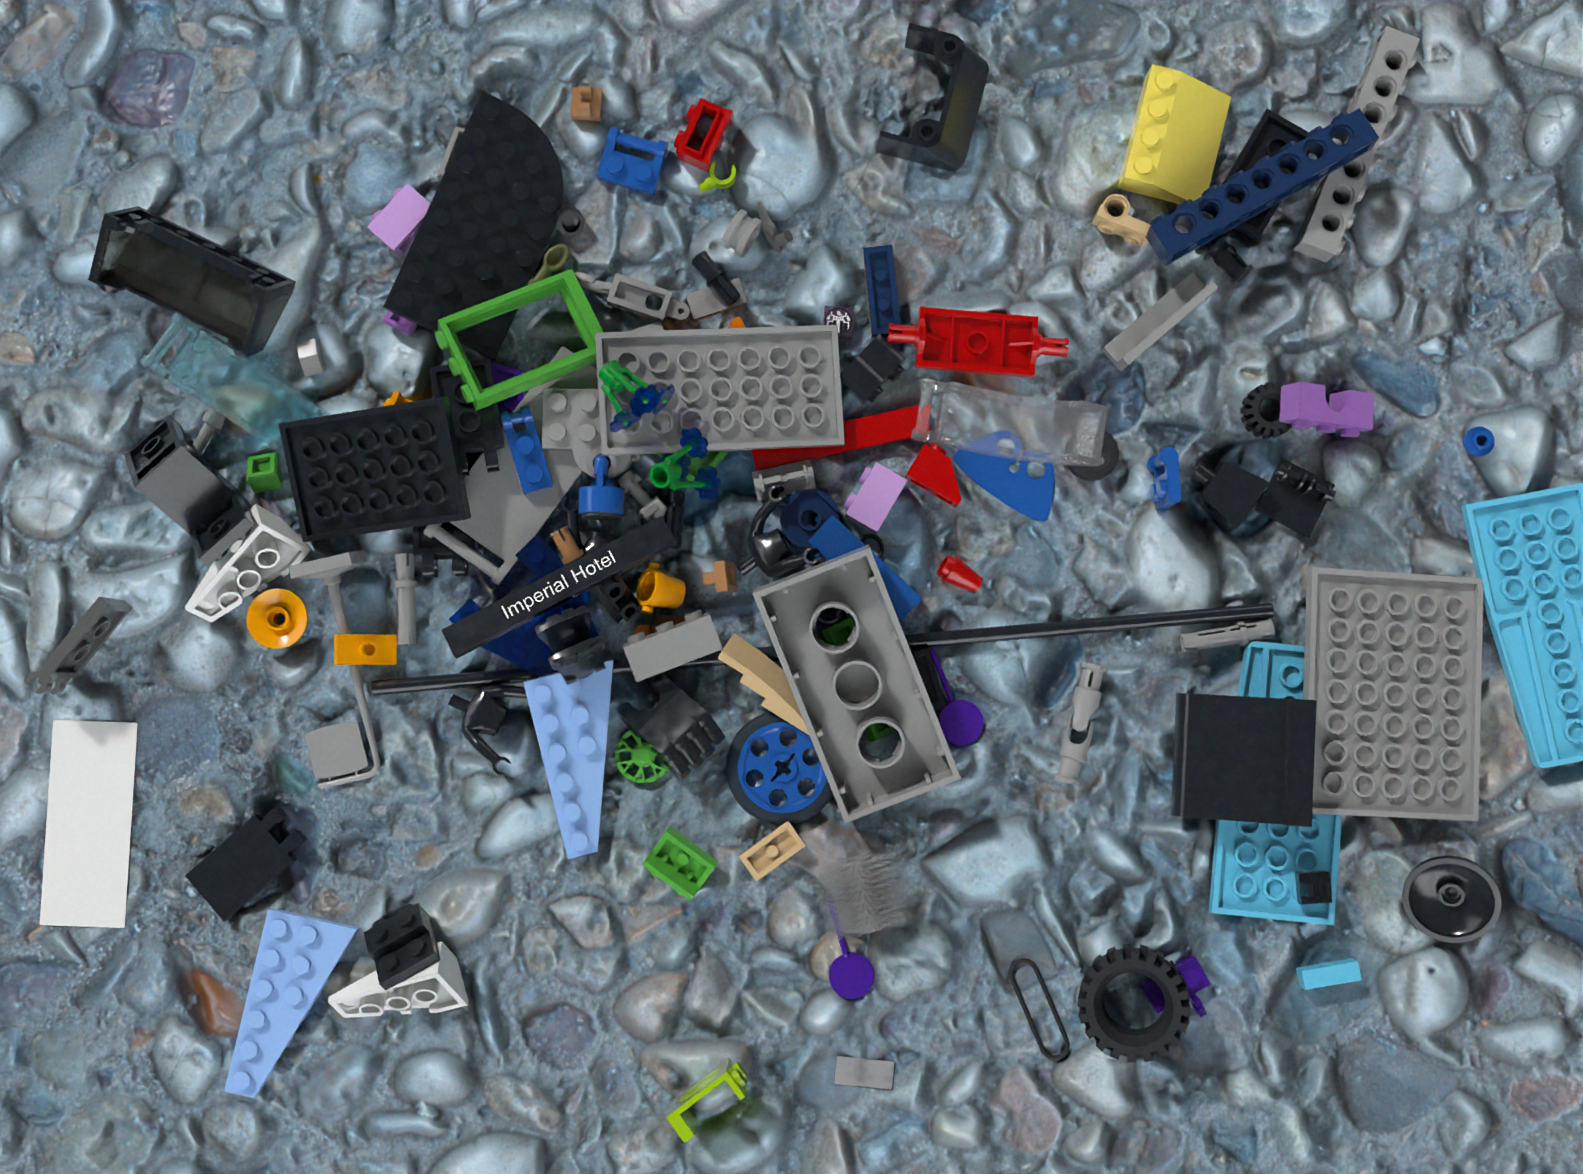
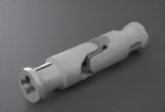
M1085 662L1080 664L1082 673L1079 685L1075 687L1072 697L1075 714L1074 716L1071 714L1067 720L1059 752L1061 756L1058 774L1054 775L1053 780L1076 786L1081 784L1078 780L1082 762H1085L1087 759L1094 722L1093 719L1090 720V717L1099 707L1102 695L1099 690L1103 674L1107 673L1108 670L1106 667ZM1093 673L1092 683H1091V686L1089 687L1088 684H1089L1090 676H1091V674ZM1073 728L1078 732H1088L1087 739L1082 744L1072 743L1069 740V729Z

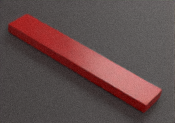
M925 404L843 421L845 442L843 446L752 450L755 469L758 471L930 435L931 430Z

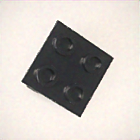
M1281 458L1255 511L1309 538L1327 501L1331 502L1336 494V491L1333 490L1335 484Z

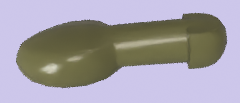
M557 244L547 251L544 256L543 266L530 279L528 285L549 278L553 272L561 270L566 265L569 258V248L567 245Z

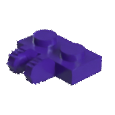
M1191 956L1176 964L1177 971L1183 975L1186 981V988L1192 1007L1201 1018L1206 1015V1010L1196 992L1211 984L1197 958ZM1151 978L1141 983L1140 985L1153 1010L1156 1013L1163 1011L1165 998L1157 983Z

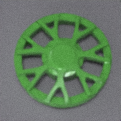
M631 730L626 732L619 740L615 750V760L618 769L627 779L636 783H650L661 778L668 770L666 766L662 768L653 763L658 752H655V749L650 744L642 743L641 738L636 737ZM630 735L638 742L633 749L624 742ZM623 744L626 746V749H621ZM620 752H631L632 760L621 762ZM633 763L640 767L634 777L627 772ZM622 764H627V767L624 769ZM651 765L655 776L645 779L643 767ZM656 768L661 770L658 774L656 772ZM642 774L643 779L637 778L638 775Z

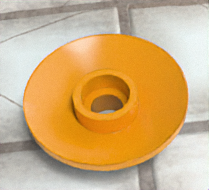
M269 589L259 594L250 604L246 618L247 627L251 636L259 644L272 649L286 648L296 643L304 634L308 623L307 609L304 602L295 593L286 589ZM279 614L285 616V622L281 625L276 621Z

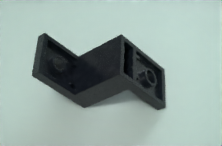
M170 415L125 454L134 487L190 535L198 559L207 567L214 561L221 560L227 554L229 547L237 540H243L250 534L254 523L240 491L186 443L179 423Z

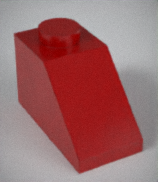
M924 443L908 470L905 479L956 508L962 499L951 458L946 456L947 451L933 443L928 446Z

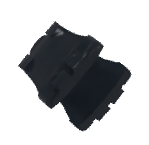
M585 605L575 610L572 607L563 610L560 616L556 613L546 618L547 622L540 623L535 627L538 638L545 642L553 653V656L548 658L552 669L557 670L562 675L567 685L576 682L577 679L588 677L594 671L597 673L606 669L602 653L605 644L601 636L592 637L590 630L592 616Z

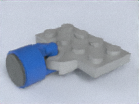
M543 388L542 449L573 450L574 460L581 471L592 478V486L579 488L578 514L581 518L588 520L608 521L621 519L624 516L625 490L615 487V478L627 471L632 463L633 455L602 456L598 389Z

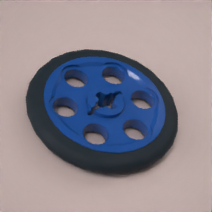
M772 712L757 716L738 731L731 742L727 754L726 776L735 800L747 813L758 820L774 825H782L786 821L795 824L815 816L828 804L833 796V792L820 760L816 765L809 766L804 763L802 758L805 750L814 748L810 736ZM784 729H792L796 732L797 740L794 745L784 746L780 742L779 735ZM758 739L766 741L769 747L767 754L762 757L755 756L751 751L752 743ZM794 753L795 756L791 759L788 766L791 772L788 775L786 773L778 775L772 782L771 779L775 776L778 768L775 765L776 761L784 762ZM752 769H757L763 774V782L757 787L750 786L746 781V774ZM804 778H809L815 783L814 792L808 796L800 794L797 789L799 781ZM774 789H782L787 795L786 802L781 806H775L769 800L770 792Z

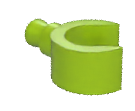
M714 161L709 169L710 176L702 184L698 185L699 190L704 194L715 186L720 189L731 187L736 181L735 165H732L730 177L720 180L715 176L716 164Z

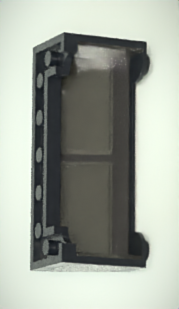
M139 206L104 214L88 278L89 281L99 285V288L105 292L118 293V291L128 290L228 338L227 345L232 349V352L242 357H249L264 350L293 293L296 281Z

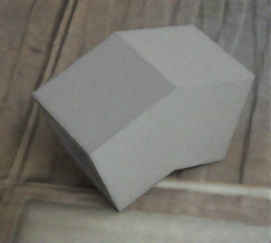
M315 338L296 343L299 361L305 377L326 371L321 347Z

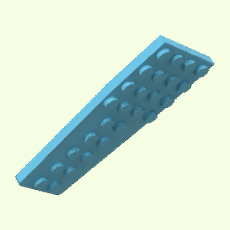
M1583 483L1463 505L1461 510L1476 578H1481L1483 583L1484 609L1531 762L1537 768H1548L1583 761Z
M1259 641L1248 642V645H1245L1237 696L1303 699L1305 646ZM1312 814V827L1216 820L1209 912L1334 925L1341 815ZM1329 871L1332 903L1298 904L1295 872Z

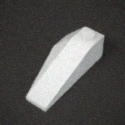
M255 504L249 511L254 523L250 534L243 540H237L229 547L227 554L221 560L213 562L185 606L186 611L211 623L242 604L243 599L256 590L261 592L268 587L267 583L280 575L283 577L290 573L288 566L299 564L311 551L310 546L303 542L302 538L282 518Z
M441 941L437 943L440 961L385 991L379 985L377 971H374L329 996L328 1003L344 1018L381 1016L383 1010H397L401 1012V1015L412 1014V1009L429 1008L430 1013L444 1012L468 1005V997L457 957Z

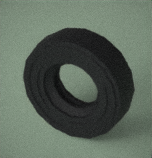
M1095 427L1081 429L1072 435L1066 444L1064 453L1066 465L1071 473L1080 479L1087 481L1101 480L1111 474L1117 466L1119 459L1118 444L1113 436L1104 429ZM1094 443L1100 446L1103 451V458L1099 464L1092 466L1082 460L1080 453L1085 444Z

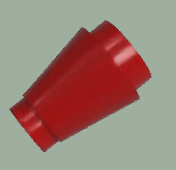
M948 554L941 562L936 575L941 577L942 582L973 593L977 592L983 582V577L979 576L977 572L957 555L953 557Z

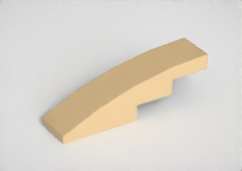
M734 633L721 651L718 659L742 673L743 676L739 682L765 698L761 706L809 735L783 669L760 650Z

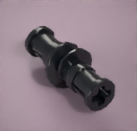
M1229 230L1195 249V253L1199 255L1206 252L1203 258L1204 261L1212 257L1214 263L1223 269L1230 277V283L1235 286L1254 267L1251 264L1248 266L1237 254V250L1233 245L1226 241L1231 234Z

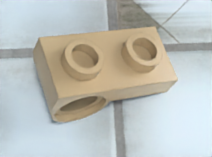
M1112 194L1108 196L1097 210L1091 224L1096 225L1098 230L1110 235L1115 233L1125 237L1126 242L1135 246H1146L1149 243L1145 237L1150 224L1128 215L1130 204L1123 195ZM1107 207L1117 208L1120 216H1111L1107 211Z

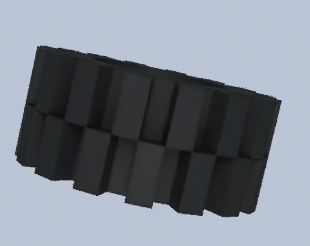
M1267 382L1264 385L1261 384L1247 394L1248 396L1243 399L1242 404L1244 406L1240 408V413H1243L1244 417L1241 418L1242 423H1247L1248 426L1245 428L1248 432L1254 431V436H1263L1262 439L1276 438L1292 428V424L1279 422L1280 417L1273 422L1266 421L1262 418L1259 411L1260 405L1264 400H1273L1280 407L1281 386L1283 383L1277 382L1272 384V382Z

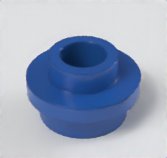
M1480 426L1468 430L1463 438L1464 449L1470 455L1476 457L1490 453L1495 444L1492 432ZM1478 436L1483 439V446L1477 444L1476 439Z

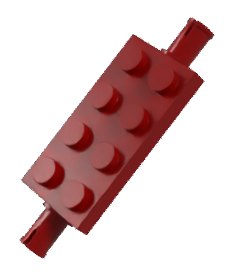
M930 307L919 308L916 326L889 323V336H887L888 343L914 344V347H916L915 368L1028 378L1035 376L1037 357L1039 358L1040 355H1050L1066 358L1069 347H1066V345H1069L1068 338L1042 337V334L1038 332V317Z

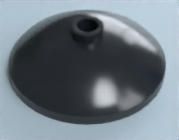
M1438 856L1421 862L1408 874L1402 890L1403 908L1411 923L1425 935L1443 942L1463 943L1482 937L1493 928L1501 912V893L1493 876L1476 862L1459 856ZM1449 887H1453L1457 889V891L1455 893H1449L1448 891H1446V889Z

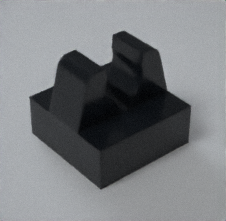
M1329 871L1295 872L1298 904L1332 903Z

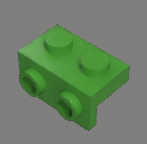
M669 826L642 865L654 877L660 878L670 885L677 894L692 900L719 862Z

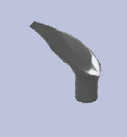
M758 202L759 219L763 222L762 232L770 246L781 254L783 245L791 242L793 235L789 230L779 234L776 225L771 221L762 202Z

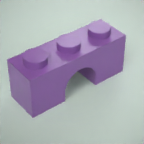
M1301 381L1281 386L1279 422L1292 424L1293 429L1304 430L1315 427L1318 433H1335V431H1340L1343 437H1358L1362 431L1373 430L1374 394L1355 390L1330 394L1328 406L1325 397V385Z

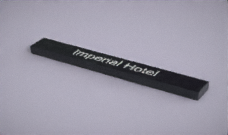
M660 516L449 625L441 631L454 657L458 659L677 545L663 517Z

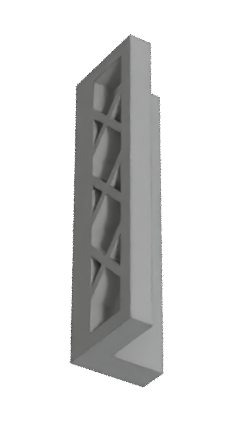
M1194 272L1190 273L1109 342L1102 351L1122 372L1210 297L1219 287L1214 281L1206 286Z

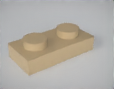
M786 821L740 854L739 858L757 882L805 847L806 844L791 823Z

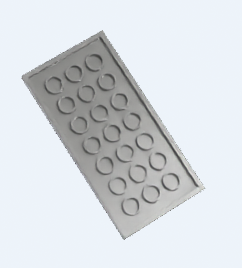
M837 325L595 333L602 456L675 453L694 439L698 440V444L689 452L843 446L845 444ZM616 360L623 368L627 367L634 375L667 397L668 402L663 403L631 381L648 398L649 402L644 404L627 388L620 393L614 391L629 421L628 425H624L608 396L601 389L604 382L598 377L599 371L609 361Z

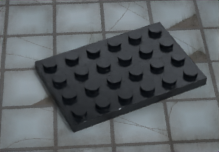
M448 396L278 423L303 542L461 521L471 518Z

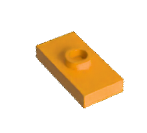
M334 634V665H397V635Z

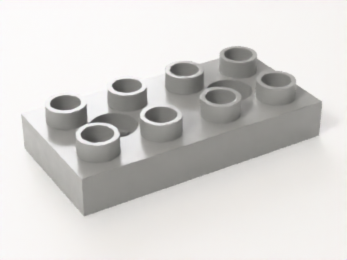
M869 545L753 591V596L845 823L961 779ZM834 607L841 609L847 614L850 613L854 618L856 625L853 627L852 633L845 643L840 645L828 644L821 639L819 640L815 635L813 626H816L817 618L821 611L826 608ZM886 723L899 732L900 740H898L897 747L892 754L882 758H875L861 749L858 742L869 725Z

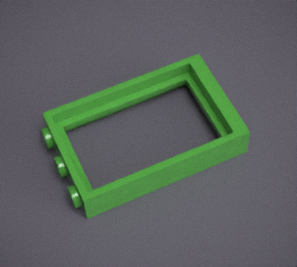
M570 269L439 319L438 331L435 332V337L439 347L442 350L446 348L450 356L448 364L454 376L459 375L463 383L460 387L466 402H472L477 411L597 363L595 333L603 332L573 270ZM560 293L587 348L482 389L455 332Z

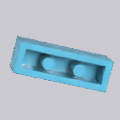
M1353 958L1296 968L1299 987L1305 990L1362 980L1359 962Z

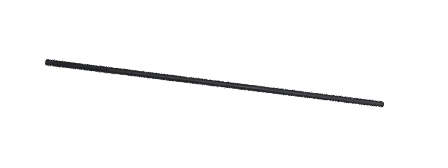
M1272 603L905 634L910 649L1273 618L1274 608ZM774 646L755 647L772 661H779ZM716 651L670 670L727 664L718 659L721 651ZM628 659L613 660L612 675L633 673ZM551 665L375 680L371 683V690L373 696L514 684L559 672L553 670Z

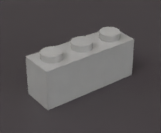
M698 610L685 615V621L674 625L673 621H669L655 627L657 632L645 636L644 632H640L628 637V643L623 645V649L636 682L722 650L723 648L710 614L708 612L702 614V611Z

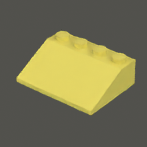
M1152 64L1144 79L1117 189L1181 204L1189 199L1195 201L1202 197V193L1210 186L1231 96L1182 71Z

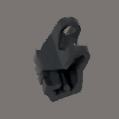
M659 673L650 677L651 687L659 695V702L656 707L649 711H640L629 702H624L616 708L619 718L635 735L646 740L658 752L657 756L672 773L683 779L691 772L688 766L690 765L694 769L698 768L704 761L700 755L702 754L706 758L712 755L715 751L712 743L718 745L726 736L712 716L702 706L682 691L664 673Z

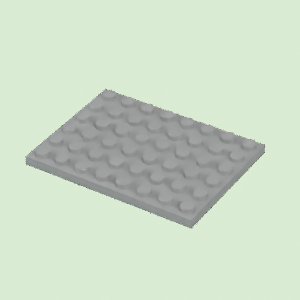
M1320 567L1307 568L1303 699L1317 700L1312 814L1479 821L1484 590L1481 578Z

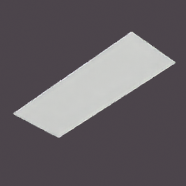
M53 720L40 925L125 927L138 723Z

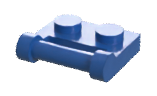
M610 127L597 173L598 180L655 195L668 150V142L662 140L654 142L622 133L619 128ZM620 144L655 154L654 160L649 161L617 152V145Z
M1165 447L1158 455H1153L1149 458L1146 465L1147 469L1153 473L1154 484L1150 485V499L1152 502H1155V509H1167L1181 502L1178 453L1172 447Z

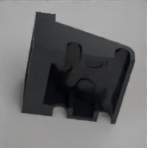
M1176 693L1171 815L1312 827L1317 700Z

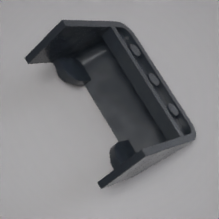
M909 23L904 48L935 55L940 63L952 66L953 71L940 120H919L913 126L910 138L880 131L877 153L947 171H956L964 165L989 73V66L984 58L957 35Z

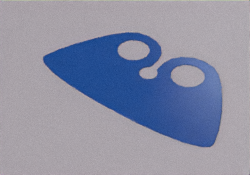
M1009 431L990 433L969 443L953 455V459L958 467L998 500L1031 519L1041 522L1048 519L1054 492V467L1052 462L1042 454L1032 453L1022 459L1018 472H1011L1009 465L1017 461L1022 451L1021 443L1013 433ZM1008 438L1014 443L1015 450L1012 455L1003 457L997 453L996 444L1000 439ZM1039 460L1044 463L1046 471L1041 478L1035 479L1028 475L1027 465L1030 461Z

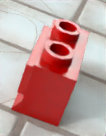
M700 98L697 105L692 104L686 116V121L689 123L685 132L681 130L678 132L674 141V147L677 148V159L709 173L713 154L716 149L721 148L724 141L723 133L727 124L732 126L734 118L733 110L725 109ZM706 113L715 118L700 150L697 151L688 146L703 114Z

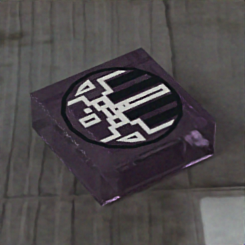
M824 306L823 325H837L838 338L852 339L854 308Z

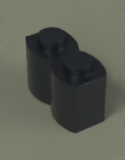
M879 334L840 373L841 384L862 405L868 400L873 403L884 391L881 386L888 379L894 382L904 372L905 369L902 365L905 363V358Z

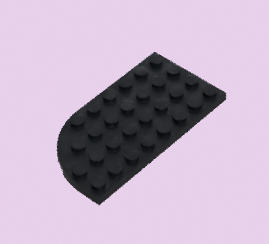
M482 91L383 309L432 332H437L439 319L528 286L556 227L554 220L556 212L562 208L564 187L561 166L551 142L541 128L522 111ZM518 309L455 332L460 344L495 360Z

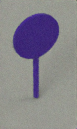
M931 648L929 651L949 701L940 712L938 718L945 739L955 745L972 743L982 732L983 716L978 707L973 703L954 699L935 649Z
M837 934L842 955L838 956L830 966V984L833 990L844 998L856 999L862 997L873 985V966L865 956L855 952H848L845 938H842L844 936Z

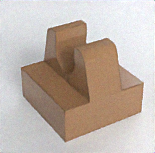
M590 86L572 87L570 115L572 120L601 121L602 88H592Z
M725 560L713 562L714 571L702 573L703 585H716V592L730 593L738 591L735 562Z

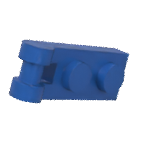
M529 405L520 407V411L510 414L508 411L499 413L524 495L553 487ZM524 422L526 430L515 433L513 425Z

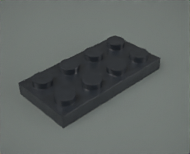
M1267 108L1221 186L1227 183V180L1234 173L1240 170L1246 172L1254 168V164L1264 156L1269 155L1273 157L1277 155L1283 146L1291 141L1300 142L1305 139L1309 132ZM1280 168L1283 173L1292 174L1289 169ZM1254 182L1256 187L1260 189L1266 188L1261 182ZM1228 197L1230 202L1240 203L1236 197ZM1281 201L1234 228L1257 241Z

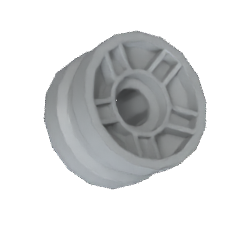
M739 210L727 227L721 245L726 249H734L736 255L741 258L744 257L757 239L763 222L758 218H750L749 213L745 210Z

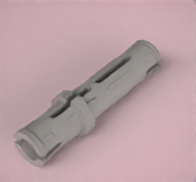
M412 553L395 554L396 581H393V587L397 591V645L417 644L415 587H418V581L415 580V556Z
M1271 619L1246 624L1242 621L1230 627L1180 634V645L1183 653L1232 644L1244 646L1248 645V642L1273 639L1275 629Z

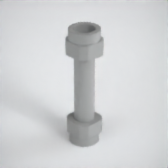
M209 408L201 420L205 421L191 446L200 456L215 429L221 430L225 423L226 415L212 408Z

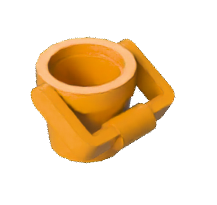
M649 563L648 568L641 574L637 584L636 596L637 601L641 605L640 613L651 615L653 607L678 608L682 604L686 592L683 580L663 573L660 570V564Z

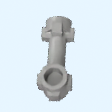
M630 470L617 481L621 486L620 488L625 490V494L629 491L642 505L643 508L638 512L640 515H644V520L647 523L652 521L653 517L658 518L666 515L664 513L668 510L666 504L657 495L653 499L650 498L638 484L641 478L637 473L634 474Z

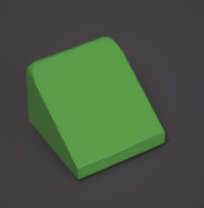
M277 452L248 457L247 481L255 493L283 488V478Z

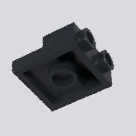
M419 903L402 906L398 914L387 920L380 919L375 921L372 928L364 932L368 955L375 961L379 985L385 991L440 961L430 916Z

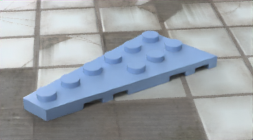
M613 659L604 661L606 669L597 673L594 671L588 677L577 679L576 682L569 685L566 684L560 673L523 682L568 859L598 852Z
M275 908L268 909L224 1092L251 1098L258 1096L277 1065L280 1056L290 1044L299 1025L304 1021L329 980L328 978L335 966L346 952L345 950L359 931V927Z

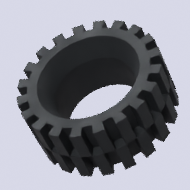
M1123 944L1122 949L1116 950L1115 947L1107 949L1105 955H1098L1091 967L1088 966L1085 971L1078 995L1079 1019L1081 1024L1084 1023L1086 1026L1085 1033L1088 1038L1091 1039L1093 1037L1096 1040V1047L1102 1052L1105 1048L1110 1050V1057L1119 1060L1120 1055L1127 1056V1062L1136 1063L1137 1057H1144V1062L1153 1061V1055L1157 1053L1161 1057L1168 1054V1047L1171 1045L1176 1047L1181 1041L1180 1035L1182 1032H1186L1188 1016H1190L1189 994L1183 975L1179 974L1177 966L1172 960L1168 962L1164 958L1163 953L1158 950L1155 953L1148 950L1149 946L1140 945V948H1132V944ZM1124 973H1140L1157 983L1163 992L1165 1007L1156 1022L1145 1028L1131 1029L1121 1026L1109 1016L1104 1006L1103 993L1106 986L1115 977Z

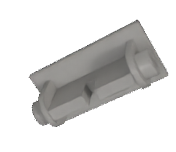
M810 460L752 472L758 501L769 499L768 492L774 485H781L785 488L778 497L794 494L801 490L816 489Z

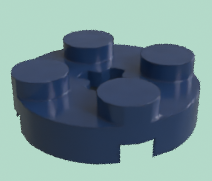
M801 490L795 492L790 496V502L782 506L780 524L784 536L791 544L798 548L807 549L812 547L808 540L831 515L840 520L837 505L829 495L822 491ZM806 512L809 515L813 512L816 513L815 521L817 524L814 527L811 525L805 527L802 524L804 521L803 513Z

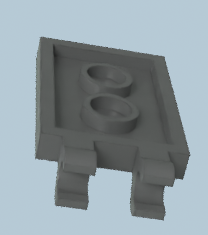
M99 596L39 668L40 672L29 673L25 677L24 683L32 685L39 678L38 683L41 687L36 693L47 694L50 691L53 695L61 694L65 690L67 682L71 678H76L133 607L124 600ZM55 681V687L51 690L52 685Z

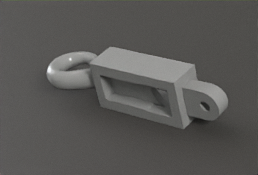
M574 273L582 288L607 294L608 306L654 321L661 320L663 324L666 317L683 322L690 316L688 305L672 299V291L618 273L615 274L613 283L597 281L594 276L585 273ZM653 295L662 299L663 304L660 310L655 311L646 307L645 303L649 296ZM680 310L684 311L683 314H679L678 312Z

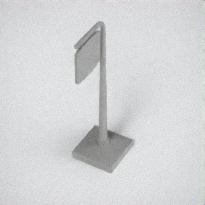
M363 550L288 566L291 578L322 579L323 585L328 588L339 633L351 634L339 585L342 581L340 574L366 562ZM348 665L372 752L374 767L369 772L358 774V770L367 767L369 764L359 723H338L313 730L305 735V740L314 775L316 778H328L329 780L328 782L318 784L319 789L370 778L380 768V758L358 665ZM355 772V775L340 778L336 780L331 779V777Z

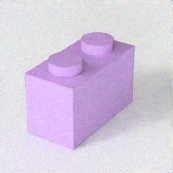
M407 183L403 188H398L392 194L389 204L383 210H378L372 216L367 228L398 257L402 258L410 249L431 203Z
M877 462L872 469L868 466L866 467L858 481L863 484L858 494L852 492L843 508L848 510L845 518L874 535L877 534L907 482V479Z

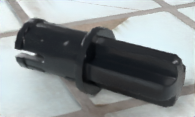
M702 251L693 258L691 264L705 278L707 287H712L726 305H733L739 300L740 293L725 276L726 271L719 269L707 251Z

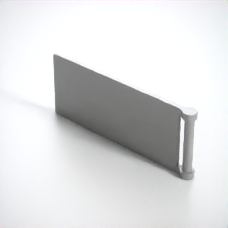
M561 347L551 362L574 353L565 347ZM591 365L530 389L514 410V412L520 411V407L529 405L541 447L543 388L598 389L597 370ZM524 422L513 425L515 433L526 430ZM503 426L502 433L505 448L496 449L500 471L487 472L483 452L470 469V476L464 477L471 518L450 522L504 560L503 565L500 568L495 566L441 527L443 523L428 525L423 532L429 538L435 537L492 578L491 581L497 586L503 582L512 567L582 473L574 460L573 450H543L553 487L524 495Z

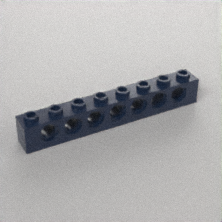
M1360 108L1349 114L1345 111L1336 116L1331 121V124L1325 128L1318 126L1311 130L1305 136V139L1300 142H1289L1280 149V153L1273 157L1269 155L1264 156L1254 164V168L1246 172L1240 170L1234 173L1227 180L1228 182L1219 187L1216 184L1209 187L1202 193V197L1192 201L1189 199L1184 201L1176 208L1174 213L1168 216L1162 214L1151 221L1145 238L1165 267L1371 151L1379 136ZM1332 139H1339L1343 145L1336 144ZM1306 153L1314 154L1317 159L1309 158ZM1280 168H1287L1292 174H1285ZM1254 182H1261L1266 188L1260 189L1255 186ZM1228 197H1236L1240 203H1232ZM1209 211L1214 215V218H1206L1201 212ZM1181 225L1186 227L1188 233H1180L1176 230L1175 226Z

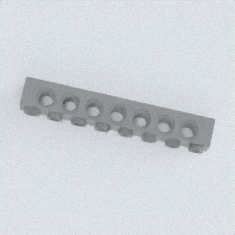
M1386 26L1376 37L1347 113L1349 114L1360 108L1364 116L1369 115L1372 117L1374 124H1370L1378 134L1379 139L1371 151L1320 179L1293 250L1325 263L1341 253L1346 239L1342 238L1345 229L1351 227L1356 217V212L1353 211L1356 201H1361L1367 185L1363 184L1365 178L1372 173L1376 166L1377 158L1374 155L1377 148L1380 149L1387 138L1388 131H1385V127L1388 121H1392L1397 112L1398 105L1395 104L1398 95H1402L1408 84L1409 78L1405 77L1408 68L1411 69L1419 56V51H1416L1419 38ZM1386 62L1391 63L1394 66L1395 70L1390 69L1386 65ZM1375 88L1380 89L1384 93V97L1378 95ZM1336 139V144L1343 145L1339 139ZM1344 168L1352 171L1353 178L1348 177L1344 173ZM1333 194L1341 197L1343 205L1334 201ZM1322 221H1326L1332 226V232L1324 229Z

